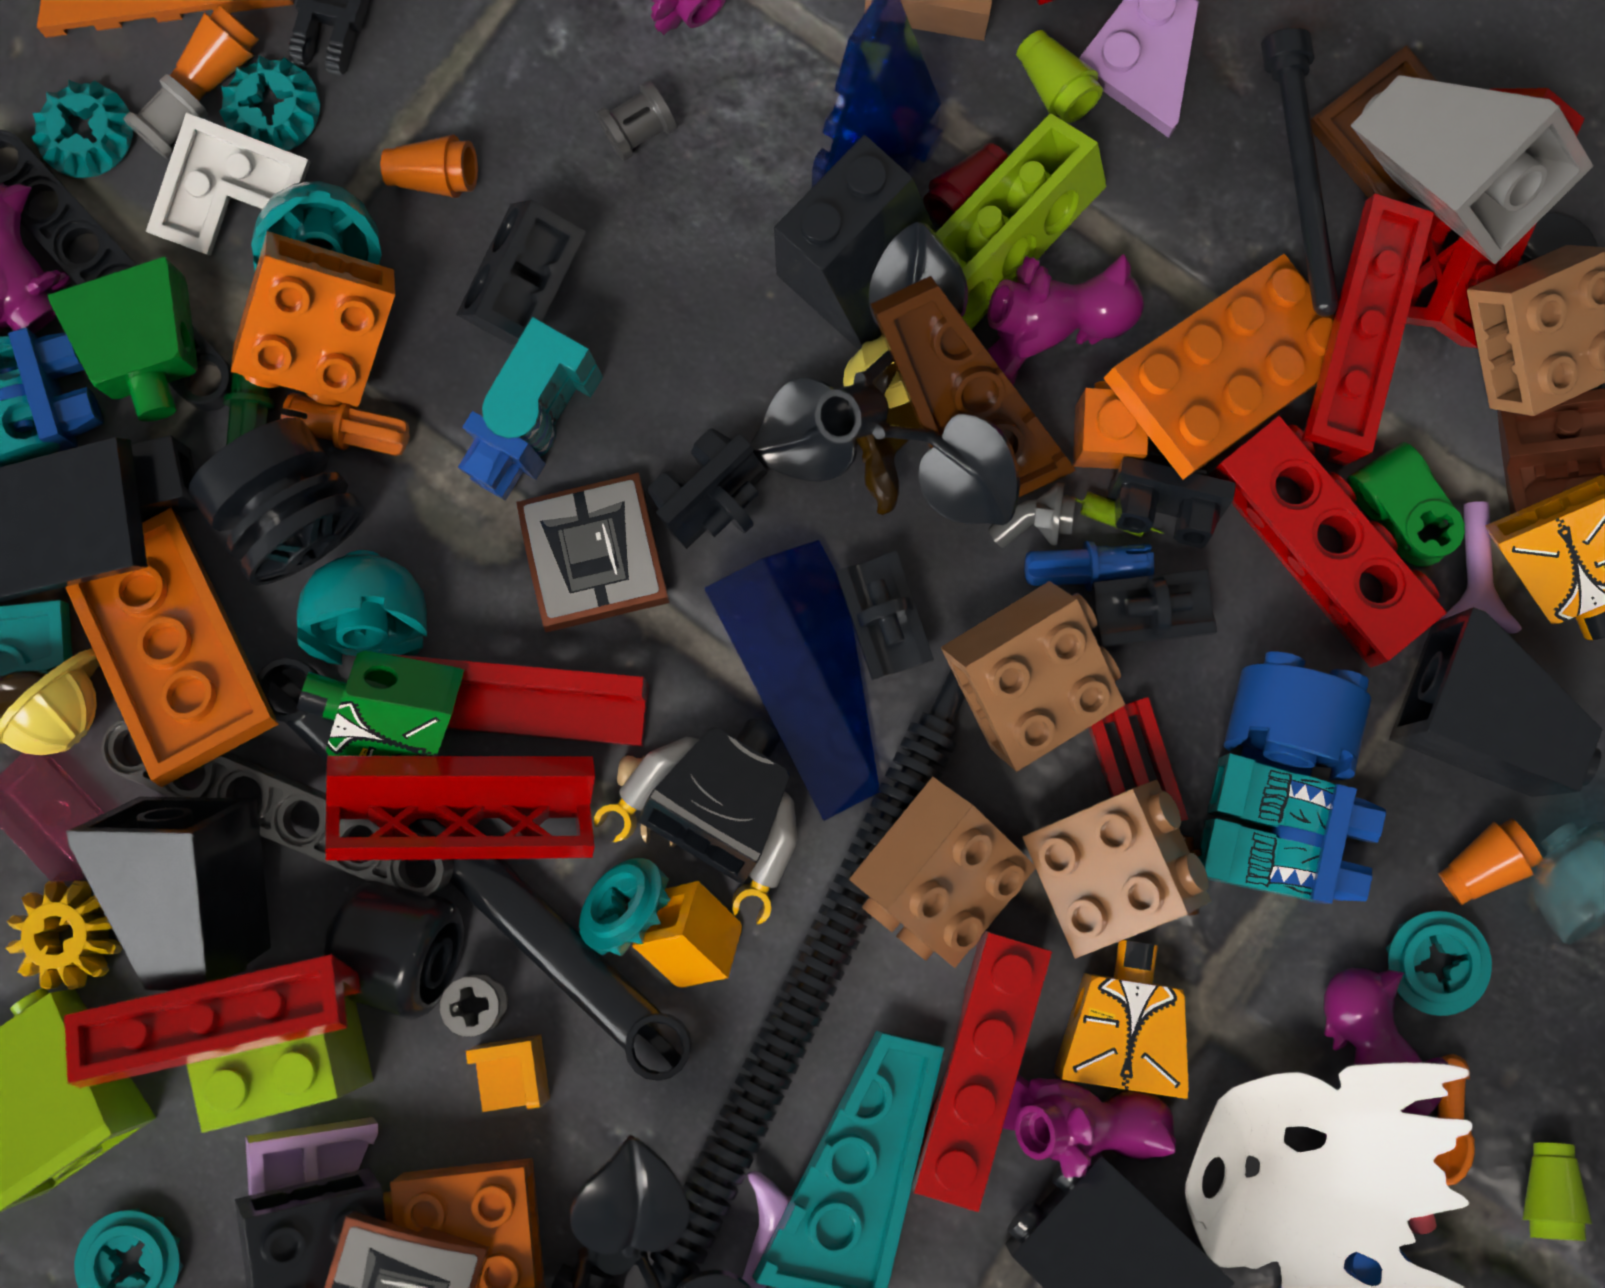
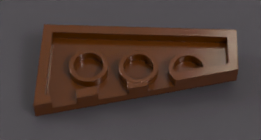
M932 276L870 304L921 429L933 430L942 436L951 418L963 413L979 415L991 421L1003 432L1013 448L1020 477L1019 497L1076 471ZM927 443L929 450L934 447L931 444Z

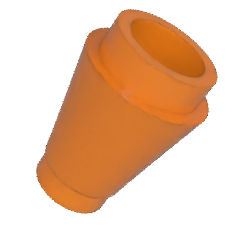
M219 5L210 16L204 12L176 64L177 67L170 76L200 101L207 92L209 93L235 72L236 67H241L254 57L250 50L259 39L232 14Z
M448 135L396 148H385L381 154V175L387 186H398L399 188L458 198L462 192L473 191L477 184L478 161L472 142L460 141L456 135Z
M1510 818L1501 825L1493 821L1438 875L1452 896L1462 906L1471 899L1475 900L1533 876L1532 868L1541 863L1543 858L1524 829L1513 818Z

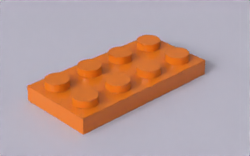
M1282 254L1114 366L1103 379L1182 480H1184L1318 383L1335 316L1322 317L1314 311L1310 285L1288 257Z
M172 508L142 523L147 568L65 587L151 781L161 788L279 725L181 517Z

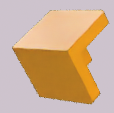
M699 881L666 888L665 892L669 896L670 901L657 913L661 924L651 925L645 932L644 943L638 944L633 942L632 947L676 987L683 988L729 978L742 931L741 922Z
M541 1035L478 1044L466 1050L467 1064L476 1063L482 1112L525 1105L527 1109L539 1108L550 1100Z

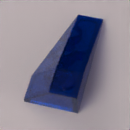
M873 0L847 42L834 89L840 95L833 111L826 118L822 133L832 138L833 142L830 152L821 148L815 156L812 167V187L864 134L902 169L909 173L917 159L923 163L928 162L944 133V130L938 127L942 103L901 0Z
M816 540L761 558L705 587L707 598L823 821L879 793V781L853 623L836 576V571L820 541Z

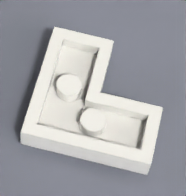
M186 113L146 232L211 256L230 198L263 209L275 193L295 183L304 182L310 161L304 157Z

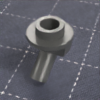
M1057 483L1038 499L1026 500L1018 504L1015 514L1008 524H993L988 528V531L994 541L1004 548L1034 524L1051 545H1057L1059 533L1072 534L1076 497L1064 496L1065 483Z

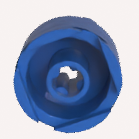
M1276 651L1266 653L1264 664L1244 667L1241 671L1224 747L1231 751L1236 746L1241 745L1243 746L1242 757L1253 759L1259 764L1311 777L1312 768L1315 766L1331 768L1329 780H1346L1354 777L1372 700L1367 692L1369 679L1360 673L1349 670L1334 669L1327 674L1304 668L1306 662L1301 657Z

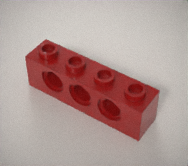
M1278 416L1223 460L1208 476L1236 483L1234 500L1231 504L1367 665L1372 668L1388 662L1447 614L1437 601L1440 598V594L1436 586L1426 575L1418 570L1411 571L1395 552L1398 550V545L1392 534L1376 521L1370 522L1354 504L1356 502V495L1350 485L1340 475L1334 472L1329 474L1313 456L1315 453L1313 443L1303 439L1304 432L1294 424L1287 425ZM1277 477H1288L1298 484L1301 490L1300 504H1290L1280 498L1276 491ZM1319 525H1329L1339 532L1342 539V549L1339 554L1328 552L1320 545L1317 536ZM1362 573L1372 574L1381 582L1383 597L1380 603L1371 602L1362 594L1359 586Z

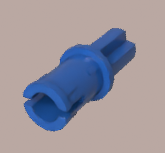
M1086 541L1082 549L1030 551L1025 556L1024 572L1026 581L1030 585L1042 586L1049 581L1055 585L1084 584L1087 591H1092L1091 586L1094 582L1154 575V554L1151 552L1152 547L1149 543L1126 546H1096L1094 541Z

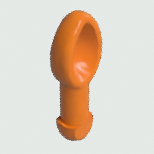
M1447 1054L1440 1058L1444 1059L1448 1065L1468 1069L1469 1076L1442 1083L1448 1095L1442 1097L1437 1105L1436 1118L1464 1120L1466 1079H1470L1469 1065L1461 1056ZM1471 1130L1468 1134L1456 1138L1454 1149L1437 1155L1433 1160L1445 1172L1446 1184L1448 1186L1456 1185L1467 1175L1473 1164L1475 1139Z

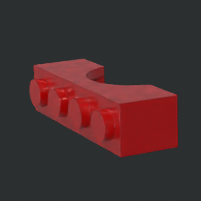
M986 931L982 934L964 990L960 1021L948 1067L935 1105L927 1119L912 1183L914 1193L979 1213L1052 951Z

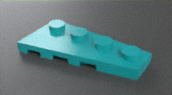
M876 1030L752 1275L757 1284L777 1288H888L942 1060L943 1047Z

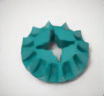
M259 55L256 63L246 68L236 67L235 77L229 85L221 86L223 103L222 109L219 112L226 128L289 151L303 143L317 124L320 113V99L316 86L305 70L303 71L285 57L280 61L268 60ZM267 85L277 99H284V102L274 105L273 125H271L260 108L253 107V105L263 102L262 92H265V86Z
M68 80V86L57 93L46 92L47 102L40 112L32 113L36 127L35 135L31 138L38 147L43 160L56 171L70 177L90 178L111 170L124 158L132 142L133 129L123 119L130 112L127 105L116 92L104 87L95 80L91 84H80ZM73 114L74 116L78 115L83 120L90 118L88 125L93 130L91 133L97 141L92 143L87 137L83 138L77 133L72 135L74 130L69 124L70 120L67 117Z
M645 858L629 859L611 868L591 889L582 907L579 928L583 941L601 955L612 952L619 956H622L628 950L631 942L643 944L645 932L651 925L661 924L657 913L670 901L669 896L665 892L669 878L656 864ZM626 897H628L629 899H631V900L628 902V910H627V911H626V908H625V906L627 905L626 900H625Z
M1445 911L1421 912L1412 919L1399 924L1398 932L1392 942L1386 947L1388 970L1404 972L1397 990L1399 999L1422 1013L1448 1016L1467 1010L1482 997L1491 978L1492 958L1484 936L1470 921L1454 913ZM1431 943L1435 944L1439 953L1461 955L1462 958L1452 961V965L1443 968L1444 979L1441 980L1442 982H1438L1435 973L1423 972L1414 968V966L1421 965V961L1430 958L1429 947L1432 946Z
M139 1208L108 1214L95 1222L87 1230L78 1245L74 1261V1272L78 1288H174L178 1275L184 1267L180 1262L178 1250L180 1238L172 1235L170 1230L164 1225V1217L152 1216L141 1212ZM144 1243L145 1245L141 1249L143 1254L140 1256L138 1263L145 1269L144 1273L146 1275L135 1272L115 1284L114 1282L120 1275L118 1271L123 1264L121 1258L116 1255L117 1251L115 1249L127 1252L135 1246Z

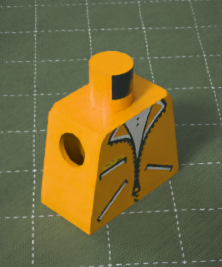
M1603 474L1485 525L1488 534L1551 624H1559L1575 617L1585 639L1598 640L1605 638V476Z
M1121 940L1118 942L1114 977L1084 973L1055 1063L1054 1074L1060 1079L1184 1099L1188 1098L1185 996L1183 989L1153 983L1158 945Z

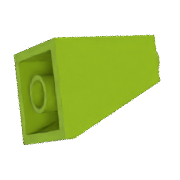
M44 988L38 989L16 1002L10 1008L14 1017L0 1026V1212L48 1193L156 1119V1116L131 1077L83 1088L67 1084L64 1015L88 1010L75 989L51 993Z
M345 998L348 1028L187 1064L201 1133L336 1099L373 1082L356 1002Z

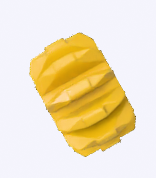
M62 880L48 881L45 884L44 895L31 892L21 897L28 915H13L6 921L13 929L21 931V940L11 941L5 949L9 953L25 952L26 954L17 973L24 977L34 976L39 973L40 987L44 989H56L62 982L70 990L85 987L88 974L93 977H101L109 971L108 964L102 954H118L123 949L118 940L109 938V930L113 928L107 917L104 916V911L96 896L91 897L92 890L87 881L75 880L69 887ZM68 925H71L73 937L66 939L61 944L59 932L64 931L68 928Z

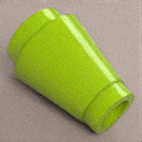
M1038 30L1029 35L1017 49L1016 56L1022 62V66L1049 114L1052 113L1056 117L1060 116L1066 123H1072L1086 115L1101 98L1103 88L1097 82L1098 72L1055 39L1049 37L1044 30Z
M1533 1143L1534 1156L1531 1159L1522 1220L1529 1221L1530 1238L1586 1241L1585 1224H1592L1578 1160L1575 1158V1145Z

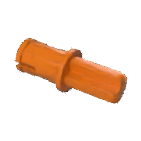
M294 392L286 397L282 407L306 413L307 418L281 414L280 419L300 418L306 423L315 438L332 441L334 447L339 450H345L350 445L399 456L403 454L406 445L409 443V423L404 419L361 410L356 406L341 403V405H326Z

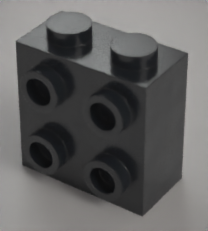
M370 1168L236 1198L235 1205L247 1288H325L346 1216L355 1211L386 1221L382 1186Z

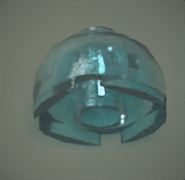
M1569 822L1555 830L1541 843V846L1548 854L1534 870L1532 881L1536 906L1547 925L1559 936L1564 944L1566 942L1568 945L1573 944L1605 925V822H1596L1580 830L1573 822Z

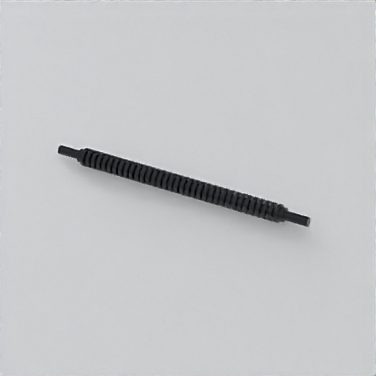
M950 670L930 713L923 712L918 723L911 722L907 731L917 737V740L915 741L907 737L903 738L900 747L910 752V754L907 756L896 752L892 761L903 768L899 771L889 767L885 774L887 778L896 783L894 787L883 782L881 783L878 792L887 796L888 799L885 802L874 797L870 806L881 813L877 817L867 812L863 819L865 823L874 828L872 832H869L859 827L855 835L865 841L866 844L863 848L852 843L848 852L859 857L857 862L855 863L844 858L841 867L851 872L850 877L926 786L924 783L925 779L931 780L934 777L939 781L942 774L931 768L932 764L945 768L949 758L939 753V750L953 752L956 743L952 741V738L957 728L952 724L965 699L952 670ZM838 873L833 882L844 887L842 893L840 894L829 888L826 895L827 898L837 902L834 909L822 904L818 911L829 918L827 924L814 919L810 927L822 933L820 938L817 939L807 934L803 941L804 944L814 949L812 954L799 950L796 956L797 960L806 964L804 970L792 965L788 972L789 975L799 981L795 985L784 980L780 989L791 995V997L787 1000L776 996L773 1005L782 1010L783 1013L779 1015L769 1011L765 1019L776 1028L773 1031L766 1027H761L757 1036L768 1042V1044L765 1046L754 1042L750 1052L759 1057L760 1060L758 1062L754 1059L746 1058L742 1066L753 1075L750 1077L739 1073L735 1083L745 1091L741 1092L731 1089L727 1096V1099L737 1105V1107L735 1108L727 1104L722 1106L719 1114L730 1122L715 1121L712 1131L722 1138L708 1135L704 1146L714 1154L705 1151L699 1153L696 1161L705 1169L693 1167L688 1176L698 1185L685 1182L683 1186L688 1199L690 1214L687 1228L673 1246L663 1251L651 1252L649 1255L654 1261L652 1267L663 1288H676L683 1279L700 1271V1268L695 1263L703 1264L708 1255V1252L701 1246L711 1248L716 1237L710 1231L719 1232L723 1224V1220L716 1214L727 1216L731 1205L723 1198L734 1200L739 1191L729 1181L742 1184L747 1174L738 1168L737 1165L750 1169L754 1158L745 1152L744 1149L755 1153L758 1152L762 1143L752 1136V1133L765 1137L770 1127L759 1119L761 1117L768 1121H773L777 1113L775 1109L767 1105V1102L781 1105L785 1096L774 1088L777 1086L788 1090L792 1080L782 1074L784 1070L796 1074L800 1066L789 1057L792 1054L796 1057L804 1058L808 1049L798 1044L797 1041L801 1039L811 1043L815 1034L805 1028V1025L808 1023L819 1027L823 1019L813 1013L812 1010L815 1007L826 1012L830 1003L819 996L821 992L834 996L837 987L827 982V979L830 976L841 981L845 972L834 966L836 961L848 966L851 962L852 956L843 952L842 949L846 945L856 950L860 941L849 936L851 930L864 935L868 927L856 921L859 914L869 919L872 918L869 913L861 908L869 896L848 878Z

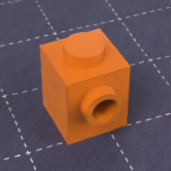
M1099 381L1094 384V388H1085L1075 406L1073 466L1119 469L1124 456L1143 460L1147 456L1148 435L1107 382Z

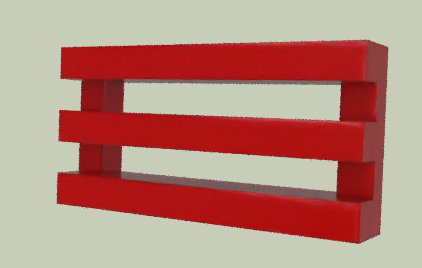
M1149 697L1125 704L1088 728L1110 797L1112 798L1126 791L1108 739L1105 724L1115 723L1135 787L1149 783L1128 718L1136 715L1162 791L1167 792L1176 803L1181 821L1188 820Z

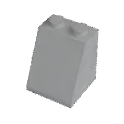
M1398 75L1383 92L1376 94L1370 99L1362 114L1350 125L1395 183L1429 211L1434 212L1435 216L1493 264H1496L1593 167L1592 162L1560 107L1549 99Z

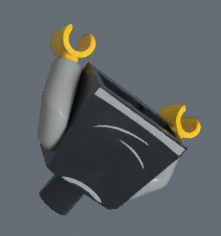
M749 719L737 738L719 728L712 727L700 740L685 736L650 751L620 789V801L601 807L594 816L595 827L601 826L611 811L620 813L625 823L622 832L613 840V842L628 839L634 833L637 822L641 823L742 884L736 890L732 899V908L735 916L739 911L741 901L745 897L753 895L762 899L764 902L763 907L756 918V924H762L769 918L771 913L768 891L770 887L775 888L779 885L797 845L795 802L785 792L790 774L786 768L769 759L780 741V736L769 724L761 720ZM636 810L641 811L638 820L635 814ZM750 876L752 882L743 885L747 877Z

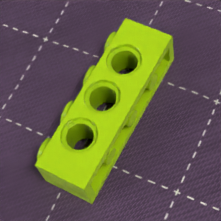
M1052 113L1032 131L936 232V235L955 256L966 277L968 303L963 319L971 330L988 313L989 302L997 285L1005 279L1017 282L1016 271L1023 264L1025 256L1039 259L1106 188L1098 142Z

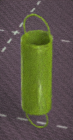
M1089 491L1084 500L1076 498L1077 502L1083 504L1080 515L1117 528L1115 526V502L1113 500L1106 499ZM1151 527V529H1150V530H1153V531H1156V532H1159V533L1164 534V532L1159 531V530H1157V529H1154V528H1152V527ZM1125 531L1138 537H1141L1143 535V533L1138 534L1130 531Z

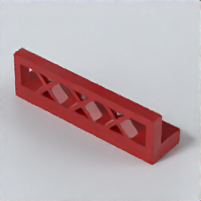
M1549 88L1489 89L1551 100L1560 107L1576 137L1585 120L1583 116ZM1434 215L1406 324L1433 327L1460 346L1478 348L1467 289L1517 267L1536 224L1496 264H1493L1461 236L1455 243L1443 251L1442 245L1448 232L1452 229ZM1437 278L1438 285L1428 307H1416L1415 304L1422 289Z
M1373 194L1364 204L1339 305L1303 436L1305 440L1330 447L1327 461L1342 466L1348 465L1373 452L1434 216L1432 211L1379 194Z
M388 654L453 666L464 670L447 729L638 747L644 746L650 686L644 677Z
M327 756L325 861L593 858L595 844L590 808L595 780L593 756ZM483 818H500L513 829L504 836H486L474 826ZM548 818H575L577 836H552L539 825ZM340 819H368L380 829L370 837H340ZM417 819H435L447 829L437 837H420L407 827Z
M327 955L64 1015L67 1084L83 1088L348 1028L345 996L361 993L358 973L333 955Z

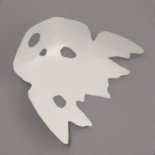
M1434 1063L1353 1065L1346 1067L1339 1073L1341 1082L1339 1090L1323 1080L1299 1072L1273 1074L1231 1088L1218 1100L1211 1114L1186 1180L1185 1195L1188 1211L1205 1254L1219 1267L1226 1268L1245 1266L1257 1269L1270 1262H1278L1281 1267L1282 1288H1465L1437 1273L1407 1261L1401 1254L1399 1247L1416 1242L1407 1222L1409 1219L1447 1210L1460 1209L1469 1205L1468 1200L1463 1195L1448 1187L1445 1172L1433 1160L1437 1155L1454 1149L1456 1138L1468 1134L1472 1129V1123L1463 1119L1435 1118L1403 1113L1400 1110L1416 1100L1447 1096L1448 1092L1442 1086V1083L1469 1076L1468 1069L1454 1065ZM1296 1126L1315 1129L1326 1133V1143L1316 1150L1297 1152L1285 1144V1129ZM1248 1156H1254L1260 1162L1259 1172L1253 1177L1245 1176V1164ZM1220 1157L1225 1167L1223 1184L1219 1192L1214 1197L1208 1199L1202 1190L1203 1174L1209 1162L1213 1158ZM1353 1252H1359L1375 1259L1382 1268L1381 1283L1377 1286H1370L1352 1277L1344 1269L1345 1259Z

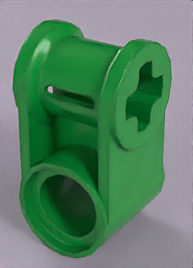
M1406 442L1397 444L1348 476L1347 483L1356 495V503L1372 521L1380 523L1392 534L1398 545V550L1395 552L1405 564L1414 568H1427L1438 563L1444 556L1451 554L1461 545L1465 535V523L1460 512L1453 506L1438 485L1424 458L1410 444ZM1431 526L1438 536L1424 543L1417 533Z

